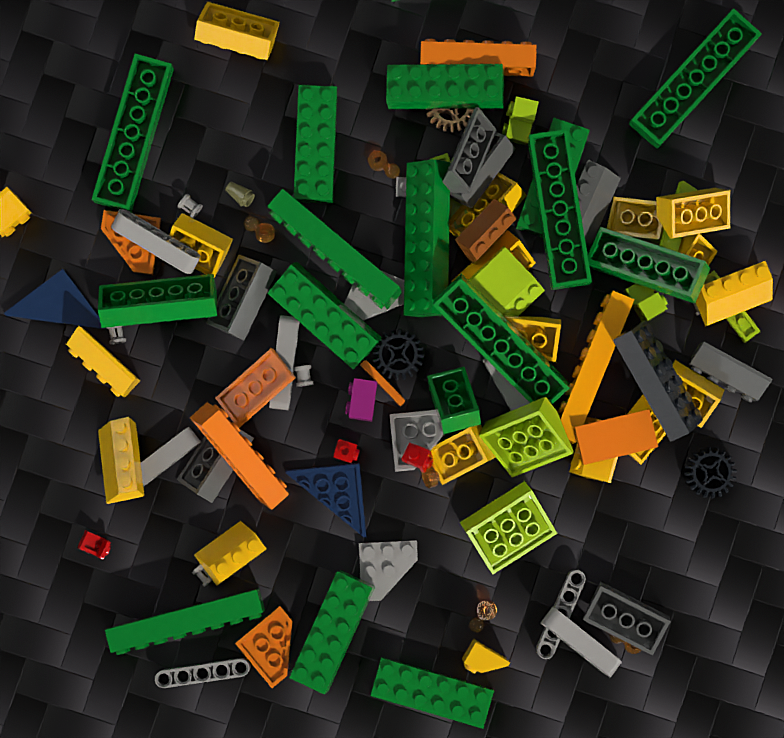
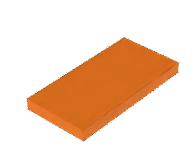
M270 348L215 399L237 427L240 428L296 377L276 351Z
M650 409L574 427L582 465L658 447Z

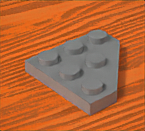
M383 272L402 291V294L388 310L384 307L380 309L371 300L372 297L370 295L367 297L363 295L356 287L357 284L355 282L350 289L345 305L363 321L404 304V280Z
M436 410L390 414L395 472L416 469L415 466L401 460L409 442L431 451L444 436Z
M417 540L359 543L361 580L375 586L369 601H381L418 560Z

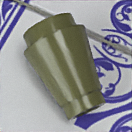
M232 181L225 190L240 206L248 207L255 197L252 190Z

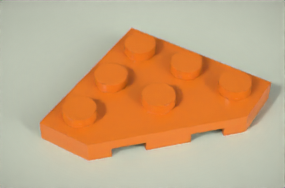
M104 210L101 230L134 273L153 275L156 256L115 232L111 226L118 212ZM136 215L160 229L161 218Z
M281 606L235 643L271 688L276 686L288 674L293 621Z

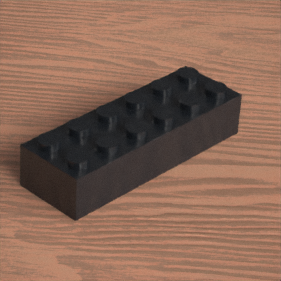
M646 320L628 328L613 340L670 442L689 434L703 421L701 412L692 402L690 393L684 388L681 377L676 374L672 361L667 358L661 342L657 340L652 326Z

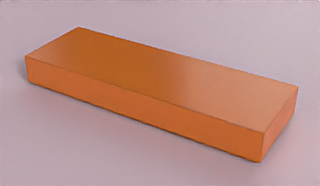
M367 360L360 364L400 407L405 403V399Z

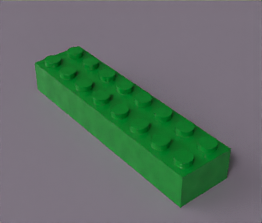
M733 8L633 117L629 125L658 149L758 40L762 33Z
M134 54L92 200L95 203L118 210L124 209L132 213L174 68L171 63Z
M563 129L530 134L527 140L551 290L589 285L592 280L568 130Z
M432 159L407 163L404 315L443 316L433 306V300L448 287L450 190L443 183L444 176L450 165V162Z
M284 189L268 205L270 209L269 214L279 224L283 222L286 230L293 236L298 234V238L306 247L310 248L312 246L315 254L322 260L326 258L329 266L337 273L342 271L344 278L350 284L355 282L358 290L366 297L370 295L373 303L380 309L384 307L388 310L402 294L401 288Z
M462 273L433 300V306L530 403L546 397L553 404L570 389L569 382Z
M255 589L106 629L105 632L110 652H116L117 655L131 651V647L139 650L149 646L150 642L158 645L168 641L169 637H173V640L184 638L188 632H192V635L203 633L207 627H211V630L221 628L226 622H230V625L242 622L245 617H249V620L256 619L262 616L261 613L265 611L260 589Z

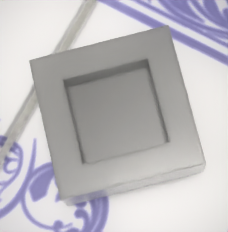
M396 177V197H406V177Z

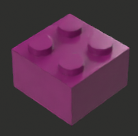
M354 378V382H350L348 394L352 395L351 402L347 401L346 414H349V419L372 422L377 381Z

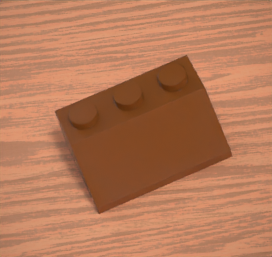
M494 199L455 241L469 261L474 264L516 218L509 207Z

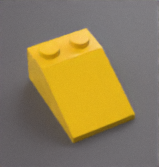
M8 187L0 192V236L2 237L11 235L19 223L24 224L29 220V215L32 213Z
M613 197L607 229L659 245L664 228L657 218V202Z
M504 316L548 361L556 362L561 319Z
M481 425L469 427L435 445L431 450L432 458L434 459L432 466L442 485L496 457L479 436L482 430Z

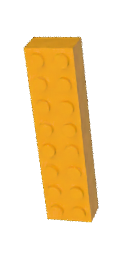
M615 291L606 294L601 303L603 310L597 314L593 323L596 325L595 330L592 329L586 340L589 343L588 347L582 350L579 357L582 362L580 366L577 365L572 374V377L575 379L573 383L569 384L570 389L564 394L567 395L566 401L561 402L557 411L560 413V420L571 444L577 442L574 427L583 425L615 349L616 345L613 340L621 334L635 300Z

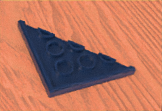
M64 269L60 270L4 313L5 316L107 329L101 327L98 314Z
M359 463L286 470L287 475L361 536L366 537Z

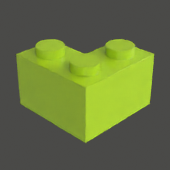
M517 96L514 101H510L506 116H509L508 124L504 123L502 134L510 142L527 145L532 123L535 120L538 101Z
M634 284L623 291L627 297L635 299L632 307L641 321H649L668 309L665 297L659 295L658 292L654 293L653 289Z

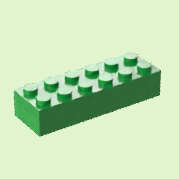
M503 64L387 65L386 102L389 109L503 108Z
M299 85L294 199L298 202L333 204L337 114L336 86Z
M553 118L549 132L563 129L568 130L575 174L590 130ZM533 178L516 229L543 238Z
M600 227L588 254L589 267L591 269L694 304L710 271V267L704 260Z
M298 262L291 264L268 292L275 301L353 370L362 363L374 349L375 345L382 339L378 333Z
M214 274L100 285L98 313L101 327L217 316V290Z
M342 570L337 571L289 677L290 679L324 695L329 691L375 589L374 585Z
M381 657L371 696L483 729L494 690Z

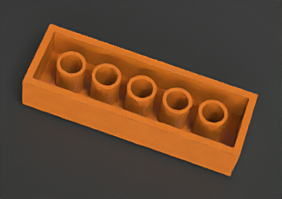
M426 39L421 41L420 65L503 64L504 76L533 77L536 69V45H532L531 42L513 44L511 41H503L501 44H494L493 41L475 43L473 40H464L463 43L451 39L444 40V42Z
M208 402L205 403L190 419L255 497L272 510L289 495L285 490L287 486L280 478L278 479L274 475L275 471L262 461L264 458L258 451H254L251 447V442L239 433L240 429L237 425L227 419L229 417L228 414L216 404L212 406Z

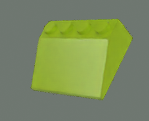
M505 246L469 279L471 284L503 316L518 317L545 291Z
M546 397L486 421L479 434L480 438L511 477L561 459L574 452L556 409Z
M525 481L460 522L492 575L557 534L533 491Z

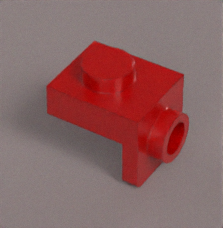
M339 439L333 457L352 464L353 460L357 461L360 450L357 449V444Z
M410 442L401 458L402 462L420 468L423 473L426 472L427 468H431L434 459L430 450Z
M85 530L77 548L103 560L110 551L111 542L104 537Z

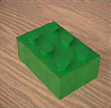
M465 367L427 376L430 393L443 434L481 424L479 409Z

